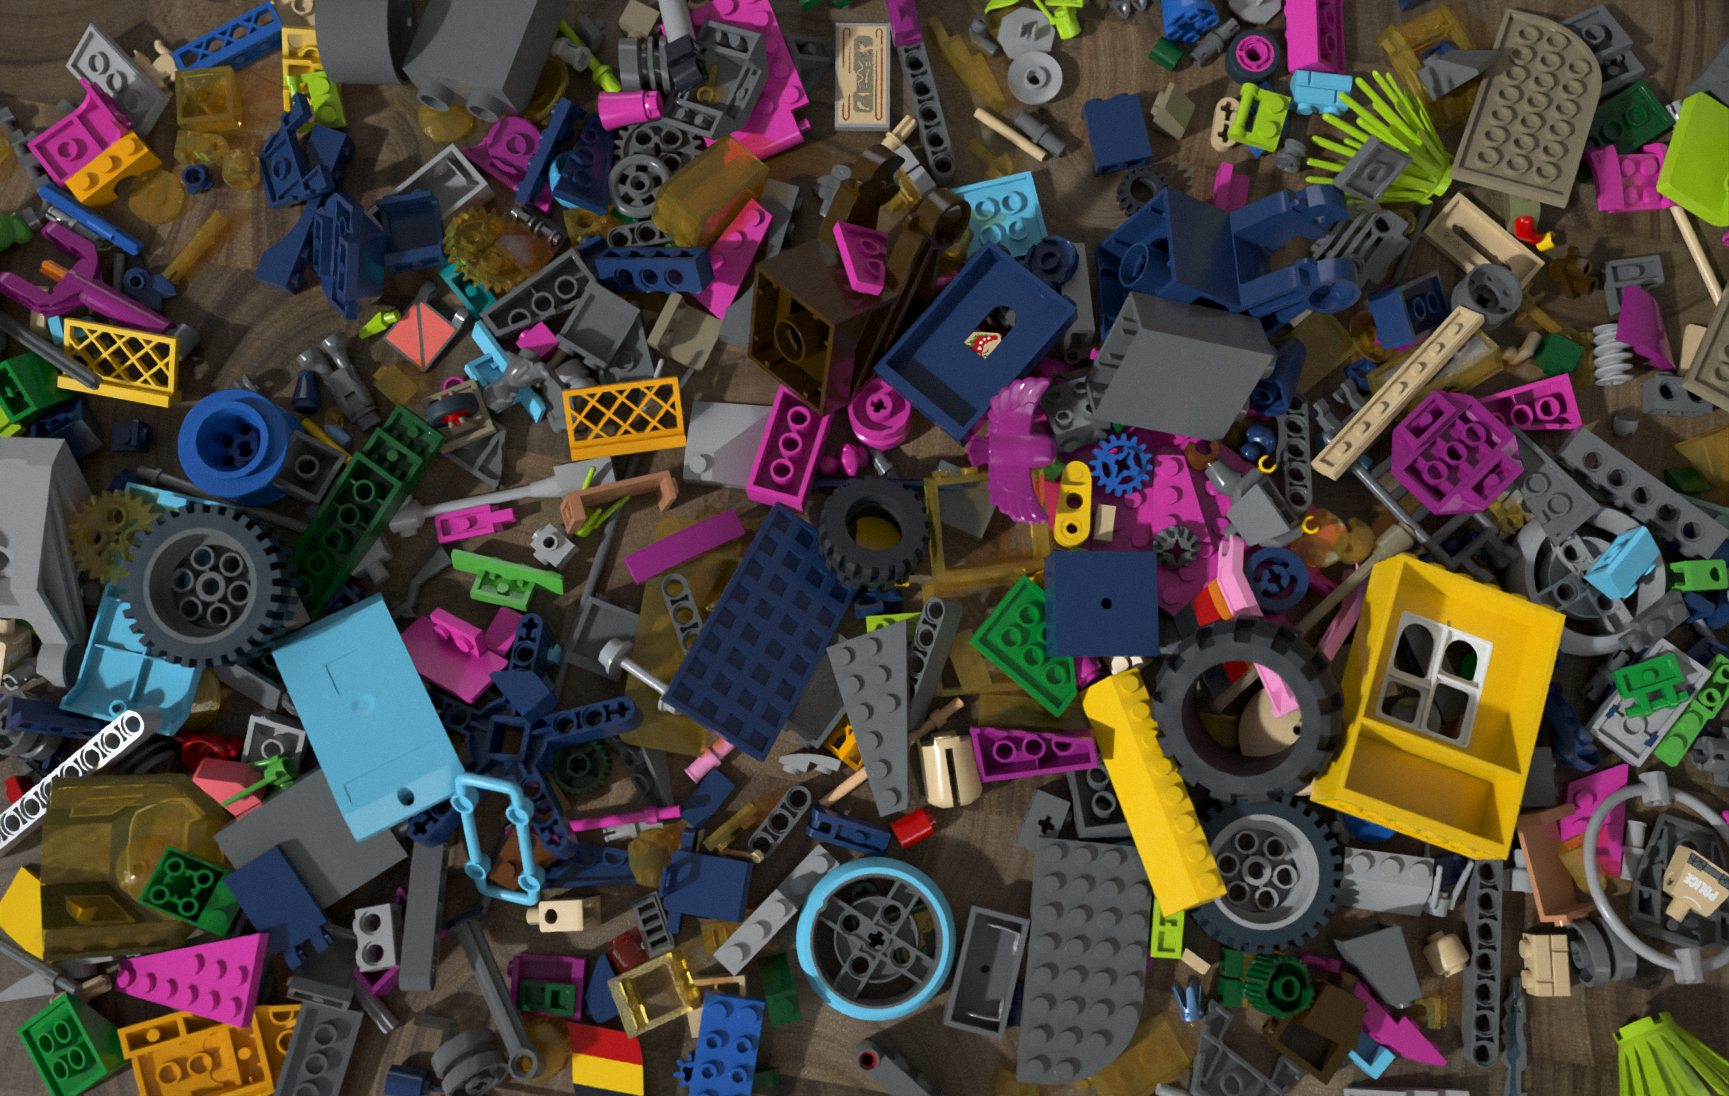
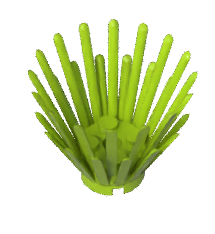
M1373 70V77L1395 104L1396 110L1412 128L1411 130L1362 78L1357 77L1355 79L1356 84L1373 101L1374 109L1391 126L1387 127L1346 93L1340 92L1338 98L1361 116L1356 120L1360 127L1407 152L1413 158L1374 204L1415 201L1421 205L1432 203L1427 198L1433 194L1443 195L1452 182V179L1448 177L1453 166L1450 164V159L1455 160L1454 156L1445 151L1417 94L1415 95V100L1407 88L1404 89L1403 94L1392 76L1387 72L1386 78L1395 92L1392 91L1382 76ZM1328 112L1322 116L1326 122L1364 143L1370 137ZM1316 135L1311 137L1312 143L1351 158L1363 146V144L1350 138L1344 139L1343 143L1345 146ZM1314 158L1305 159L1307 165L1341 172L1349 162L1336 160L1335 163ZM1315 176L1305 178L1310 183L1334 185L1332 182L1334 179ZM1344 191L1346 199H1359ZM1353 200L1347 202V205H1352L1354 201L1359 205L1369 204L1363 200Z
M1669 1011L1659 1013L1661 1018L1653 1021L1651 1016L1622 1027L1619 1029L1620 1033L1612 1034L1618 1044L1619 1096H1712L1683 1058L1700 1073L1718 1094L1729 1096V1088L1706 1066L1707 1064L1729 1084V1062L1675 1023Z

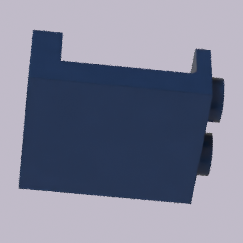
M1121 93L1115 95L1112 99L1102 100L1096 98L1083 104L1080 116L1081 120H1085L1094 157L1092 168L1095 177L1130 170L1137 166L1140 168L1143 165H1149L1153 155L1138 94L1129 95L1128 93Z
M416 189L411 194H388L383 199L376 200V207L381 212L383 230L387 234V254L383 255L384 262L392 274L449 264L439 199L432 190Z

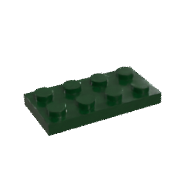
M1643 79L1596 108L1584 150L1592 147L1614 145L1617 155H1628L1671 127L1675 122ZM1583 154L1575 176L1581 185L1593 178L1591 168L1583 159Z

